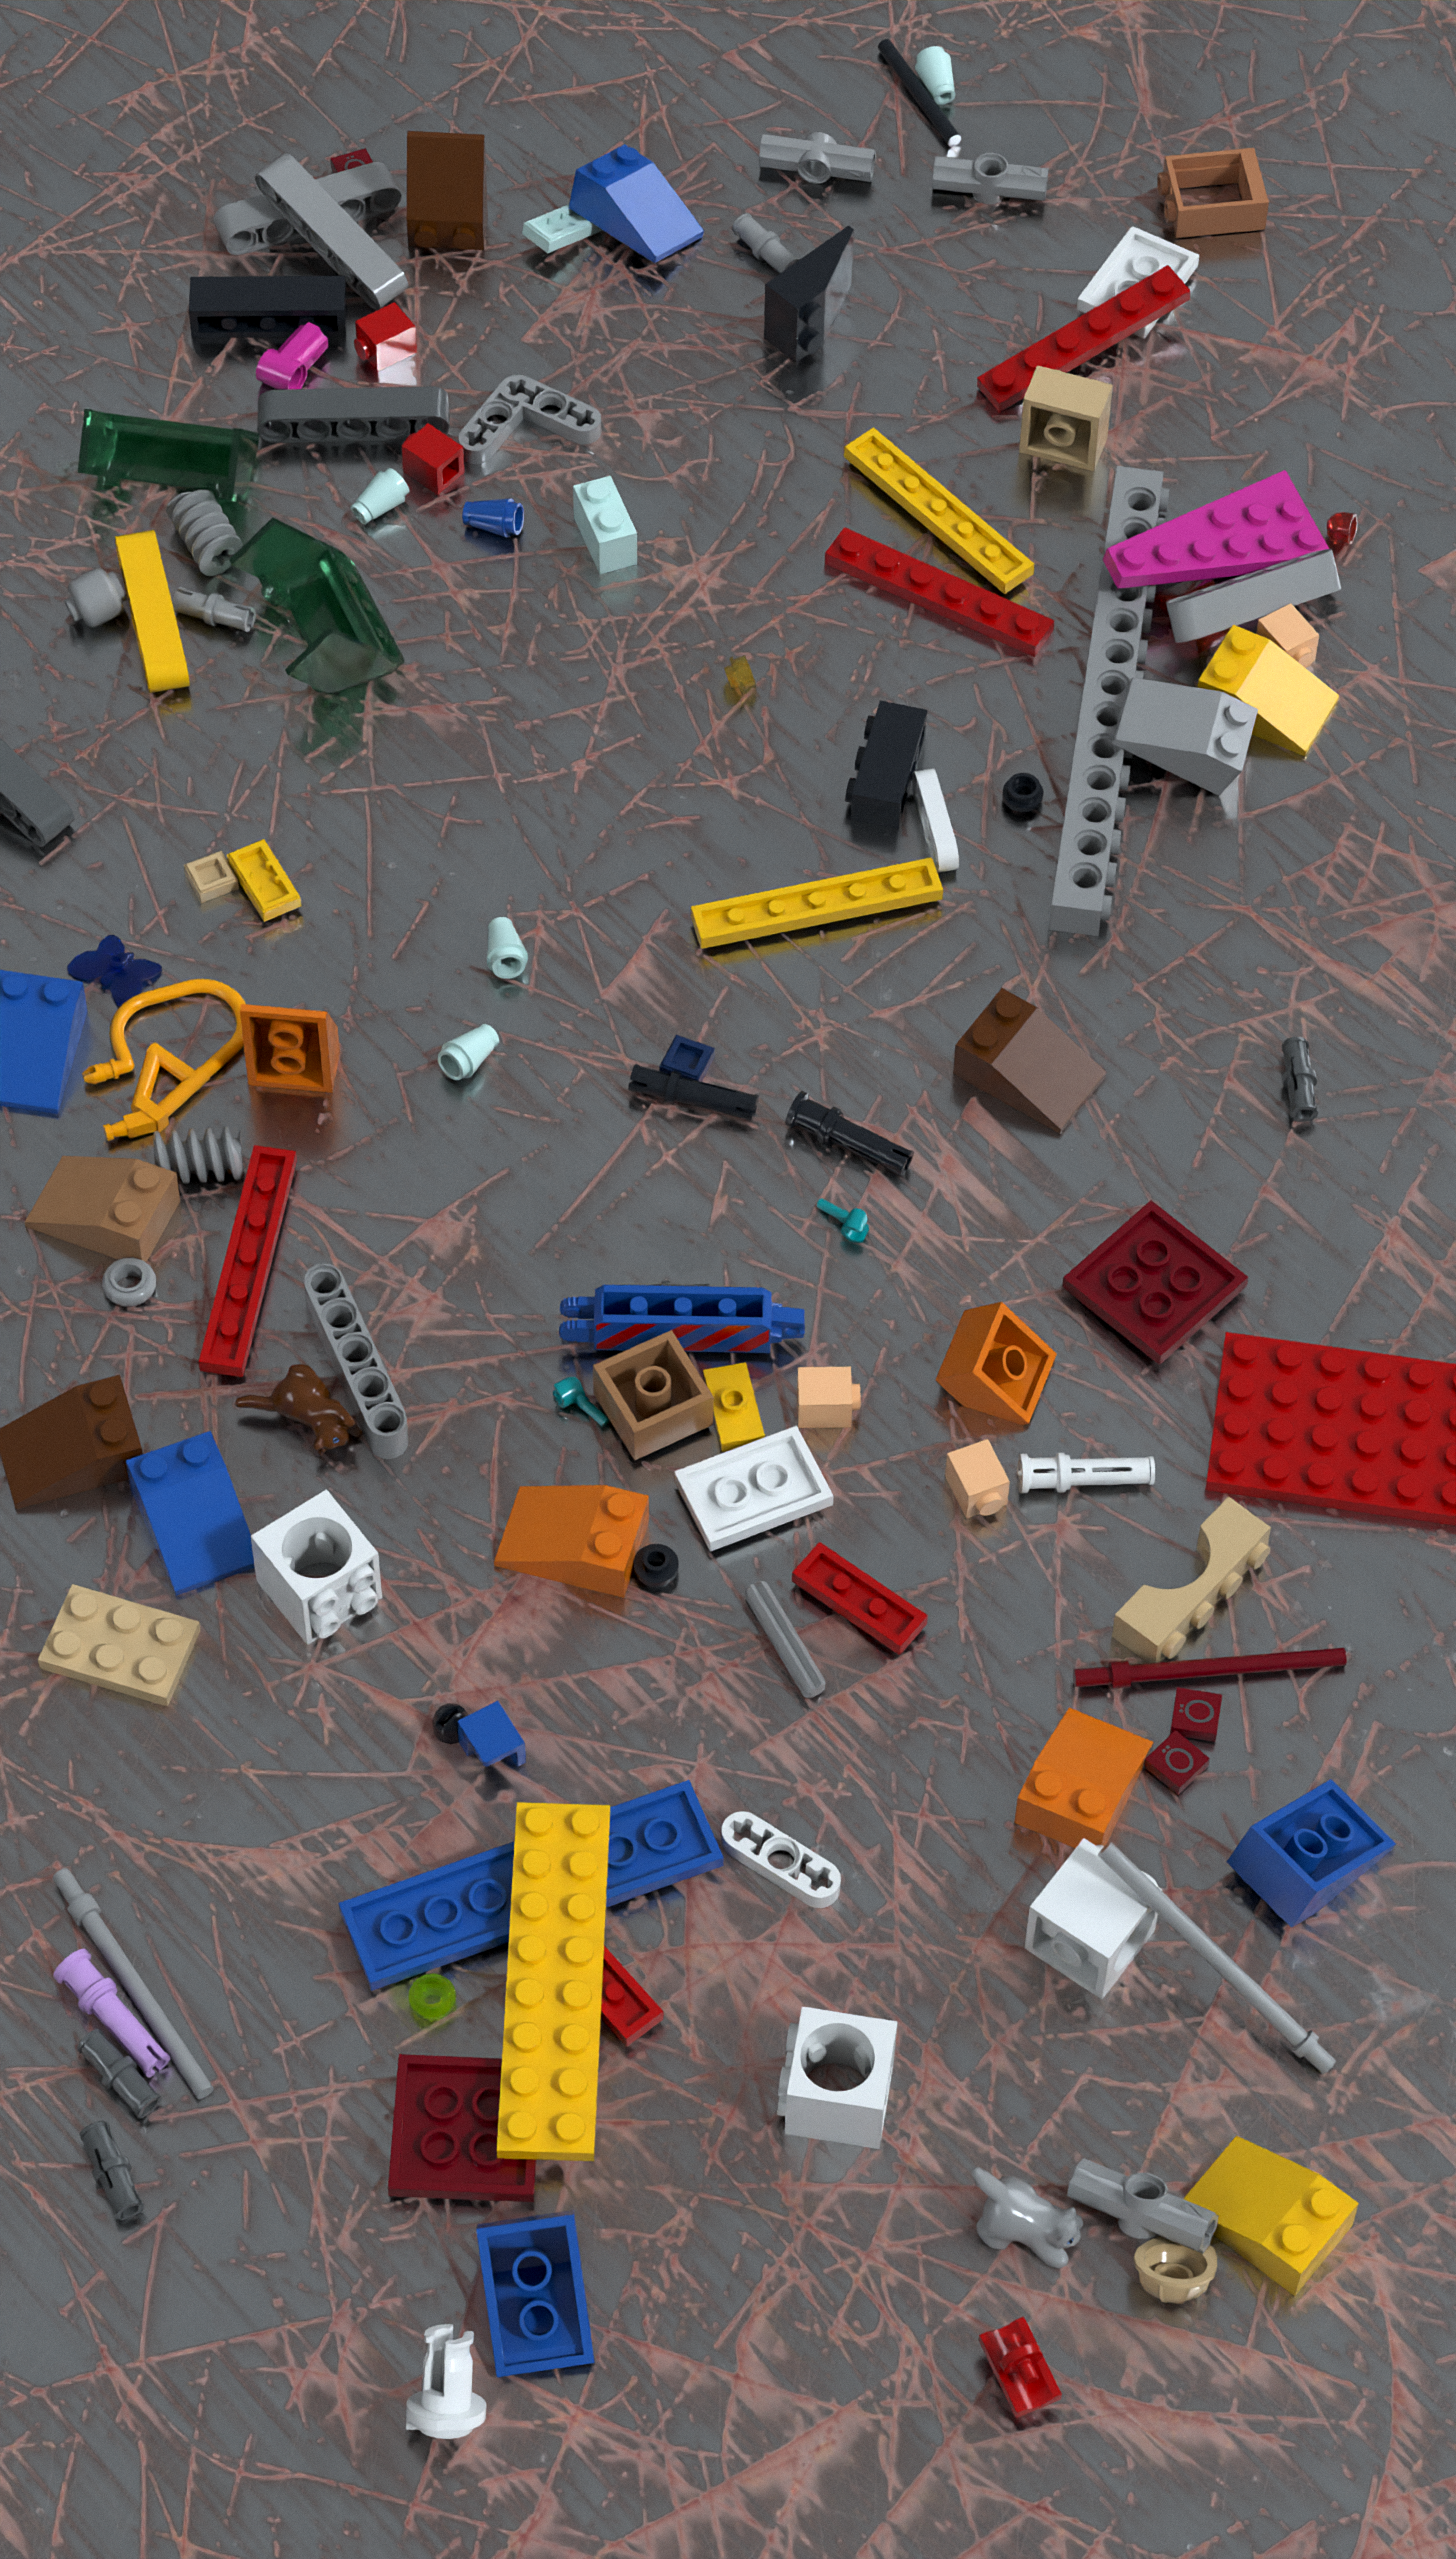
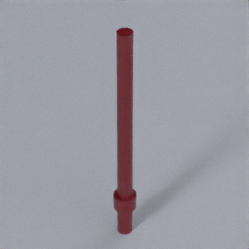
M1343 1647L1129 1665L1128 1660L1109 1662L1107 1667L1073 1669V1681L1075 1687L1110 1685L1111 1689L1130 1688L1131 1683L1346 1666L1347 1657Z

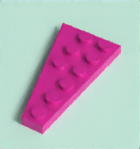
M1283 470L1107 548L1102 560L1119 589L1240 576L1311 552L1329 549L1287 471Z

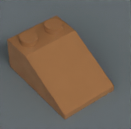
M62 1156L25 1220V1227L118 1260L134 1257L147 1262L180 1203L177 1174L174 1171L139 1159Z

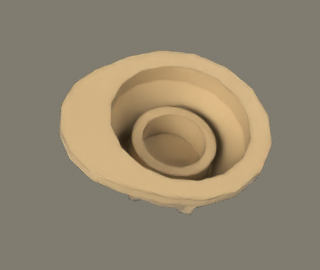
M1161 2236L1139 2246L1133 2260L1136 2270L1139 2271L1140 2283L1145 2291L1156 2296L1164 2303L1183 2304L1185 2301L1198 2298L1207 2290L1209 2282L1214 2279L1217 2271V2254L1211 2245L1202 2254Z

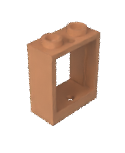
M1254 148L1165 156L1163 172L1157 174V187L1159 195H1165L1166 223H1172L1176 238L1265 230L1269 201ZM1238 183L1242 201L1183 206L1180 188Z

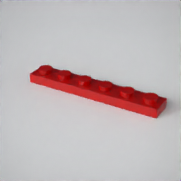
M1166 265L977 377V387L1000 413L1025 397L1037 365L1067 373L1189 301L1190 289L1171 267Z
M846 527L842 529L825 552L826 565L1030 656L1035 657L1054 631L1055 620Z
M258 1145L253 1146L199 1358L200 1371L237 1377L244 1376L297 1163L296 1151Z

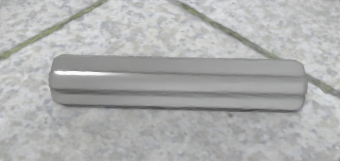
M758 1581L755 1584L749 1585L745 1589V1599L802 1695L809 1699L821 1694L825 1690V1679L769 1585L765 1581Z

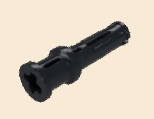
M801 1091L796 1096L786 1117L785 1125L791 1128L798 1126L816 1135L817 1141L823 1144H829L833 1141L888 1168L900 1176L905 1174V1169L909 1168L914 1156V1151L897 1145L845 1119L844 1113L836 1107L829 1109L809 1099V1094Z

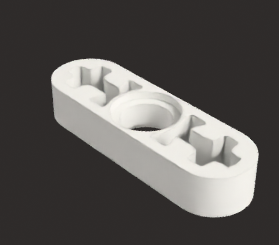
M934 768L913 771L912 786L914 798L937 873L958 870L959 855L957 843Z
M735 1812L729 1815L723 1822L721 1842L723 1849L728 1855L811 1907L825 1908L832 1905L838 1899L841 1875L834 1864L750 1812ZM745 1829L751 1831L750 1840L748 1838H742L739 1842L734 1840V1831L738 1833L744 1832ZM756 1845L761 1847L759 1855H756ZM784 1850L793 1856L794 1862L788 1868L777 1869L769 1864L767 1858L774 1851ZM802 1864H806L805 1874L800 1872ZM822 1877L828 1879L827 1888L821 1886L816 1891L811 1889L812 1880L818 1882Z

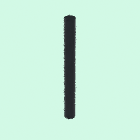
M890 39L882 40L878 45V50L950 147L959 144L961 141L960 134Z

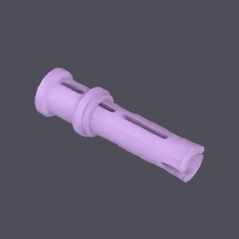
M80 1949L70 1954L55 1969L54 1979L59 1984L65 1983L78 1998V2007L82 2012L89 2015L94 2014L137 2063L146 2077L155 2075L153 2067H155L157 2072H160L168 2064L170 2056L164 2052L116 1996V1983L111 1978H104L90 1962L91 1954L86 1949Z

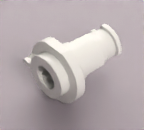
M453 2324L435 2325L425 2330L424 2341L428 2343V2349L423 2361L422 2391L413 2394L407 2400L406 2430H420L423 2434L434 2438H460L472 2432V2429L480 2426L486 2419L485 2400L472 2392L473 2360L470 2354V2345L473 2344L474 2333L473 2331H466L463 2333L462 2338L453 2340Z

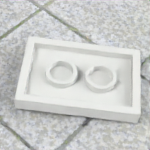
M1132 226L1078 297L1077 310L1084 313L1089 312L1166 265H1169L1185 284L1198 267L1199 255ZM1159 318L1133 334L1145 339Z
M797 1425L674 1471V1481L710 1552L833 1505L834 1496Z

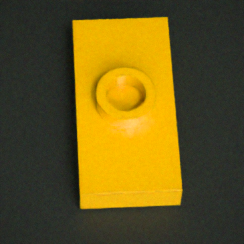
M265 839L227 854L229 865L264 922L301 907L300 895Z
M746 1362L703 1370V1381L714 1397L713 1420L721 1452L730 1451L764 1438L765 1434Z

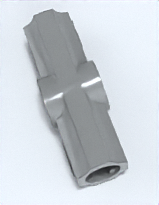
M822 132L811 133L805 140L763 134L759 153L760 167L796 171L802 179L813 184L826 182L830 176L872 182L876 160V150L839 145L833 137Z
M996 153L982 154L976 160L935 156L932 189L973 193L975 199L984 204H996L1005 197L1045 201L1049 168L1008 164L1003 156Z
M1085 2158L1076 2166L1068 2187L1067 2196L1077 2202L1118 2218L1120 2229L1127 2235L1138 2239H1148L1159 2235L1202 2254L1210 2245L1219 2215L1211 2210L1167 2193V2184L1156 2175L1135 2173L1128 2177Z

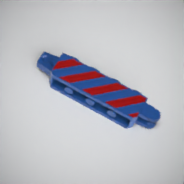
M602 1285L595 1289V1297L573 1296L564 1298L560 1303V1312L564 1317L594 1319L563 1321L559 1326L560 1338L567 1340V1342H594V1350L626 1351L672 1330L685 1352L770 1353L772 1343L782 1342V1339L804 1338L805 1310L782 1307V1304L772 1302V1292L763 1287Z

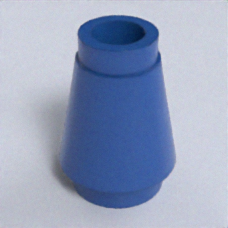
M513 498L467 501L463 508L462 519L464 525L509 538L511 534H520L524 522V508L521 503H516Z

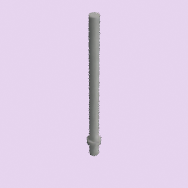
M1112 1842L1107 1843L1100 1850L1098 1856L1293 2045L1292 2052L1297 2057L1301 2058L1304 2056L1322 2074H1325L1333 2067L1336 2060L1317 2043L1319 2037L1312 2030L1306 2032Z

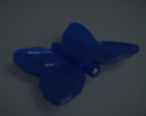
M108 935L100 942L97 951H86L74 957L67 966L68 973L78 979L94 980L102 976L99 979V983L102 986H107L112 981L110 991L118 1006H121L133 996L142 993L141 981L156 976L162 970V966L158 963L146 959H134L133 952L125 953L124 944L115 935Z

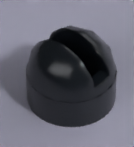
M447 1703L440 1706L433 1717L435 1736L447 1744L459 1743L457 1721L468 1716L466 1710L455 1703ZM453 1715V1717L443 1727L441 1723Z

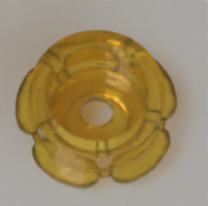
M745 655L736 659L732 656L729 659L731 665L724 667L732 690L741 688L742 694H747L746 689L756 686L749 663Z

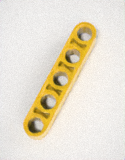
M155 530L115 536L119 566L149 693L189 687L190 681L186 659Z

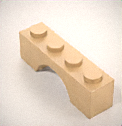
M1228 1496L1200 1525L1197 1549L1206 1566L1203 1574L1189 1585L1176 1589H1159L1143 1585L1115 1614L1112 1637L1147 1663L1161 1662L1165 1656L1169 1659L1173 1658L1186 1641L1185 1635L1194 1626L1198 1629L1203 1627L1213 1614L1214 1605L1222 1596L1225 1599L1230 1598L1239 1588L1243 1579L1241 1576L1250 1567L1255 1570L1265 1561L1271 1549L1268 1546L1271 1527Z

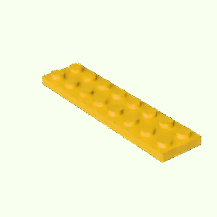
M517 1802L497 2158L594 2161L610 1805Z

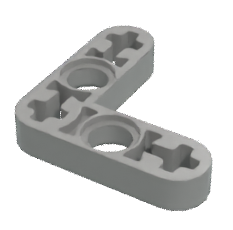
M511 375L499 384L460 431L458 443L463 446L465 462L482 464L492 458L520 422L525 419L574 443L581 445L590 444L598 440L601 435V414L594 407L524 375ZM546 405H555L561 410L555 414H546L541 411V408ZM492 415H503L507 420L500 424H493L487 421V418ZM482 438H483V445L479 443Z

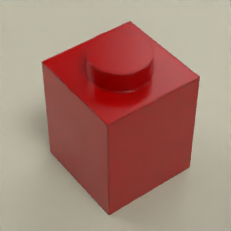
M395 302L355 321L356 339H354V347L362 360H368L377 372L417 353L416 326Z
M429 423L417 433L409 435L401 445L403 472L437 495L464 474L463 446Z

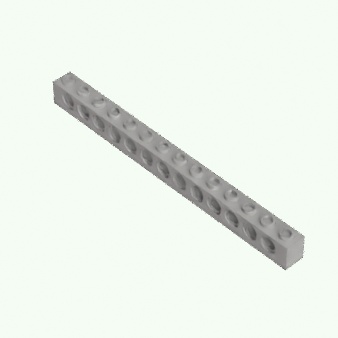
M1117 466L1104 554L1107 548L1165 523V518H1158L1159 512H1167L1170 491L1168 488H1162L1163 471ZM1102 562L1049 923V930L1099 936L1101 920L1109 921L1112 896L1104 894L1105 887L1114 888L1117 863L1109 862L1110 854L1118 855L1121 830H1115L1114 823H1123L1126 798L1118 797L1119 789H1128L1131 766L1123 765L1124 758H1132V753L1112 744L1129 681L1132 678L1143 679L1144 671L1136 669L1137 663L1145 664L1148 640L1141 639V634L1150 633L1153 609H1146L1145 606L1146 602L1154 603L1156 585L1118 589L1104 562Z

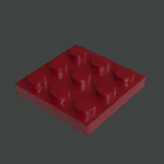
M1150 1200L1063 1277L1062 1287L1160 1365L1247 1287L1248 1276Z
M399 2054L388 2179L389 2196L534 2202L537 2160L497 2158L501 2058Z

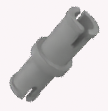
M749 213L742 214L734 222L732 232L753 249L752 253L758 260H765L779 274L800 260L780 243V238L776 233L766 231Z
M179 587L172 601L175 613H183L204 619L205 624L216 626L219 623L249 632L256 618L254 607L226 601L222 595L216 593L208 596Z

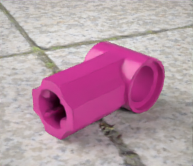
M310 322L306 325H300L277 351L271 348L264 352L256 368V379L277 390L301 389L307 377V370L328 348V338L321 332L318 326Z

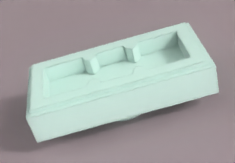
M568 204L524 222L522 234L546 253H550L602 231V229L569 209Z

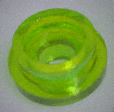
M430 1973L421 1976L412 1984L409 1990L410 2008L422 2019L431 2021L442 2019L449 2015L455 2007V1988L450 1980L439 1974ZM430 1994H436L441 1998L438 2003L434 2004L424 2001Z

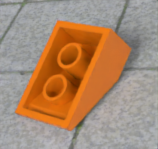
M241 1004L240 1018L248 1085L333 1093L340 1047L338 1027L328 1012Z
M608 1485L520 1486L494 1560V1566L624 1598L634 1570V1558L641 1548L649 1523V1495Z
M1069 1707L1037 1757L1018 1795L1014 1823L1073 1848H1076L1083 1838L1095 1846H1105L1144 1767L1145 1758L1149 1756L1153 1748L1154 1742Z

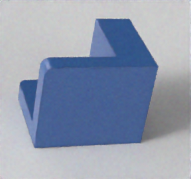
M498 1700L457 1721L459 1744L467 1756L475 1753L483 1766L488 1767L509 1755L517 1767L526 1763L525 1742Z

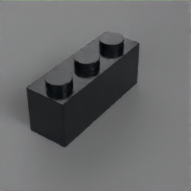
M880 700L876 715L868 716L864 731V739L868 740L866 747L859 746L855 770L859 772L857 779L850 777L845 795V802L851 803V820L899 829L912 785V773L916 771L926 737L928 710Z

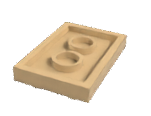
M72 1584L38 1658L39 1668L168 1707L201 1631L200 1622Z

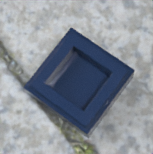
M675 1035L659 1066V1071L670 1074L673 1070L682 1072V1077L702 1082L715 1058V1048Z

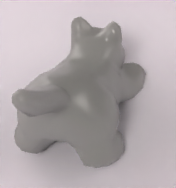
M979 2167L973 2168L971 2175L976 2186L988 2195L983 2208V2216L976 2224L978 2235L984 2243L993 2249L1005 2250L1011 2242L1018 2241L1030 2247L1049 2267L1061 2269L1067 2266L1069 2258L1063 2248L1075 2246L1081 2238L1080 2229L1083 2226L1082 2218L1076 2214V2209L1074 2207L1062 2209L1051 2204L1046 2199L1039 2197L1027 2181L1018 2177L1002 2176L1000 2179H997Z

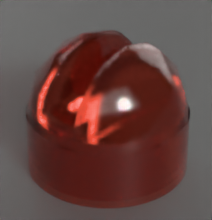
M1348 512L1333 514L1326 524L1329 538L1339 544L1352 545L1357 530V515Z

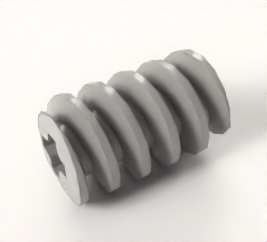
M197 490L181 493L174 497L167 504L166 512L172 520L175 529L178 530L181 539L185 542L188 551L191 552L194 561L198 564L201 573L214 577L224 573L231 567L234 558L240 553L242 542L236 536L233 526L229 524L227 516L222 513V508L216 502L214 494L209 490Z
M223 1126L220 1139H216L211 1127H207L203 1140H198L192 1128L188 1130L186 1140L181 1142L177 1131L171 1130L168 1143H164L159 1131H154L155 1165L178 1172L184 1184H189L193 1171H196L201 1183H206L210 1170H213L219 1182L224 1181L227 1169L231 1170L235 1180H241L243 1175L241 1130H239L237 1138H233L228 1126Z

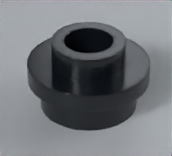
M1029 773L1013 775L1005 783L1002 792L1004 803L1009 808L1018 812L1035 810L1041 805L1044 795L1043 787L1039 780Z
M663 1544L647 1545L641 1548L634 1558V1572L637 1578L649 1587L659 1588L667 1585L676 1577L679 1570V1560L676 1553L670 1547ZM653 1560L664 1562L661 1566L657 1567L649 1564Z

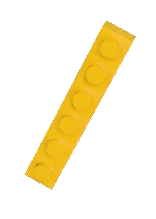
M874 427L844 446V457L1002 593L1006 594L1034 574L1035 564Z
M930 857L691 906V919L700 947L704 949L942 900L943 887L933 859Z

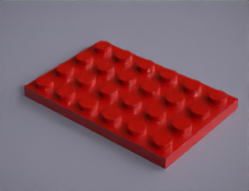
M1226 1332L1205 1490L1456 1526V1364Z

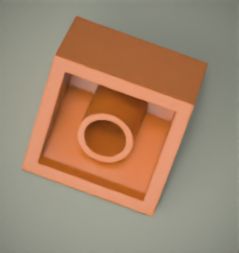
M997 1302L964 1310L935 1381L964 1407L1020 1425H1026L1030 1422L1057 1353L1003 1302Z

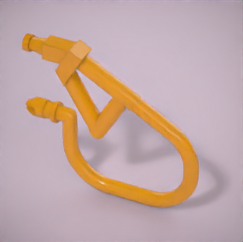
M191 979L140 993L128 999L117 1009L109 1028L110 1042L117 1061L112 1058L109 1059V1062L89 1066L82 1073L86 1083L97 1084L111 1078L116 1080L119 1079V1075L129 1073L134 1069V1061L124 1037V1028L129 1018L135 1012L147 1006L191 994H212L222 998L231 1006L237 1025L231 1039L195 1070L158 1043L151 1044L146 1051L131 1103V1111L133 1113L124 1115L123 1120L112 1125H103L107 1141L114 1140V1137L128 1136L131 1139L154 1131L162 1132L169 1125L168 1117L243 1048L240 1007L241 1004L246 1003L236 990L216 980ZM161 1066L182 1082L156 1104L150 1099Z

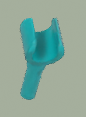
M823 1198L819 1199L817 1208L844 1223L841 1233L846 1239L854 1243H862L869 1231L868 1218L865 1211L855 1208L848 1212Z
M567 1377L554 1384L553 1396L561 1408L576 1402L580 1409H583L601 1427H604L609 1422V1418L585 1396L584 1388L576 1377Z

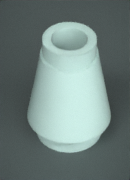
M928 47L917 55L915 70L935 102L939 105L947 104L956 96L951 57L942 47Z
M388 468L385 472L378 471L356 499L355 503L350 506V509L354 516L366 525L371 520L405 502V496L410 492L405 480L392 468Z
M506 917L495 918L488 925L487 965L500 978L510 979L517 977L525 969L528 953L512 921Z
M482 1024L480 1027L444 1043L441 1052L438 1054L440 1068L453 1080L470 1078L494 1047L499 1044L498 1034L491 1026Z

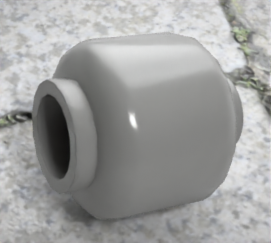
M95 568L69 582L68 592L70 597L65 599L64 603L75 622L82 619L87 626L95 628L122 614V602L126 601L127 597L113 571L107 574L103 569Z

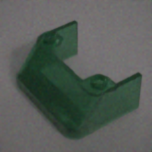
M84 409L77 473L97 476V484L120 487L121 479L214 491L215 499L236 502L237 494H246L258 450L260 433L239 428L227 429Z
M272 517L229 559L232 566L259 579L263 587L261 593L270 604L275 607L281 605L292 612L309 645L285 669L288 676L310 685L319 693L334 694L391 675L404 663V657L360 573L349 557L339 549Z

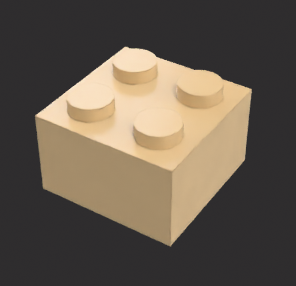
M1037 365L1023 400L1019 452L1094 472L1108 436L1113 385Z

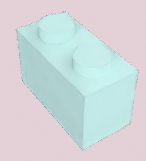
M611 476L574 485V519L599 574L637 565V532Z

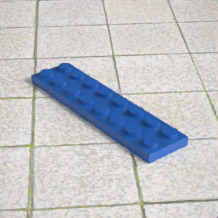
M690 1780L610 1807L606 1908L724 1866V1857ZM515 1841L338 1903L339 1912L371 1991L509 1942Z

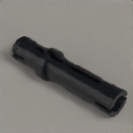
M635 1064L630 1076L632 1082L628 1086L629 1091L664 1098L666 1104L674 1105L676 1101L747 1119L751 1122L754 1120L757 1110L756 1103L759 1101V1095L757 1094L753 1095L682 1077V1072L673 1070L670 1074L642 1067L638 1064Z

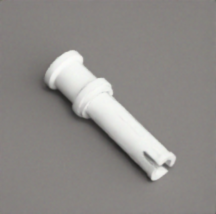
M1057 1453L1055 1457L1029 1458L1027 1454H1019L1017 1465L1019 1492L1023 1494L1028 1493L1029 1489L1056 1488L1058 1493H1064L1066 1490H1070L1071 1486L1153 1485L1155 1483V1461L1153 1456L1143 1458L1070 1459V1456L1065 1455V1453ZM1092 1471H1124V1472H1092Z

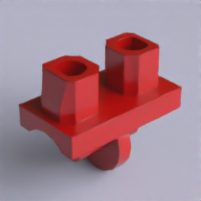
M1024 2316L1000 2329L987 2331L979 2335L978 2341L1016 2418L1061 2400L1062 2393Z

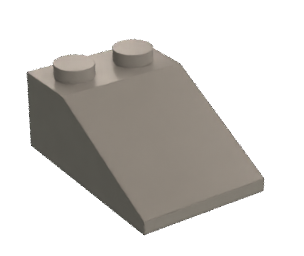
M1132 678L1127 687L1112 744L1220 796L1242 772L1258 709L1221 691Z

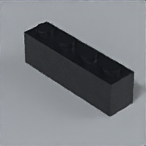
M345 276L190 277L189 319L191 337H290L300 325H306L308 322L318 326L326 337H346L347 295Z

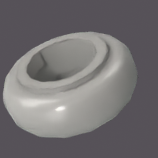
M134 1257L122 1258L114 1261L107 1267L102 1277V1288L107 1298L113 1303L123 1307H133L144 1303L152 1296L156 1288V1275L152 1267L145 1261ZM127 1276H134L141 1280L138 1285L132 1288H124L118 1285V1282Z

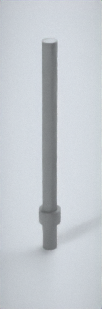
M68 1868L59 1870L54 1874L53 1881L69 1903L67 1910L78 1926L85 1927L197 2099L207 2097L214 2090L213 2086L99 1916L101 1908L91 1894L84 1893Z

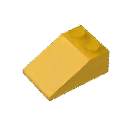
M1232 625L1198 680V688L1224 692L1258 709L1252 735L1302 756L1307 754L1339 700V695L1270 639L1236 625Z
M1237 2135L1184 2197V2200L1219 2215L1217 2228L1213 2235L1294 2296H1296L1350 2230L1359 2204L1319 2173Z

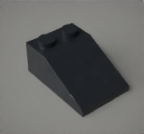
M849 225L765 284L764 339L795 363L808 354L815 353L824 344L852 284L854 229Z

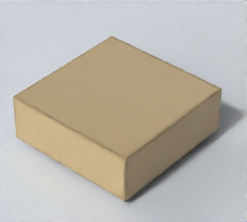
M222 851L184 864V873L200 903L239 889L238 879Z

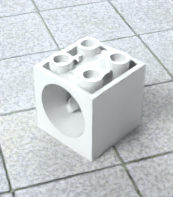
M327 1489L251 1535L256 1581L307 1645L319 1637H329L338 1630L343 1622L356 1614L362 1615L369 1612L382 1599L378 1552ZM315 1563H331L342 1567L337 1573L324 1578H308L297 1574L302 1568Z
M1083 1838L1030 1906L1024 1948L1100 1999H1103L1154 1933L1158 1914L1098 1856V1853L1104 1846H1095ZM1143 1872L1158 1887L1156 1881L1150 1875Z
M802 2007L799 2024L790 2023L786 2043L785 2067L782 2066L778 2089L777 2115L785 2116V2134L880 2149L894 2064L897 2021ZM838 2063L854 2068L866 2080L851 2090L829 2091L814 2084L806 2075L821 2065Z

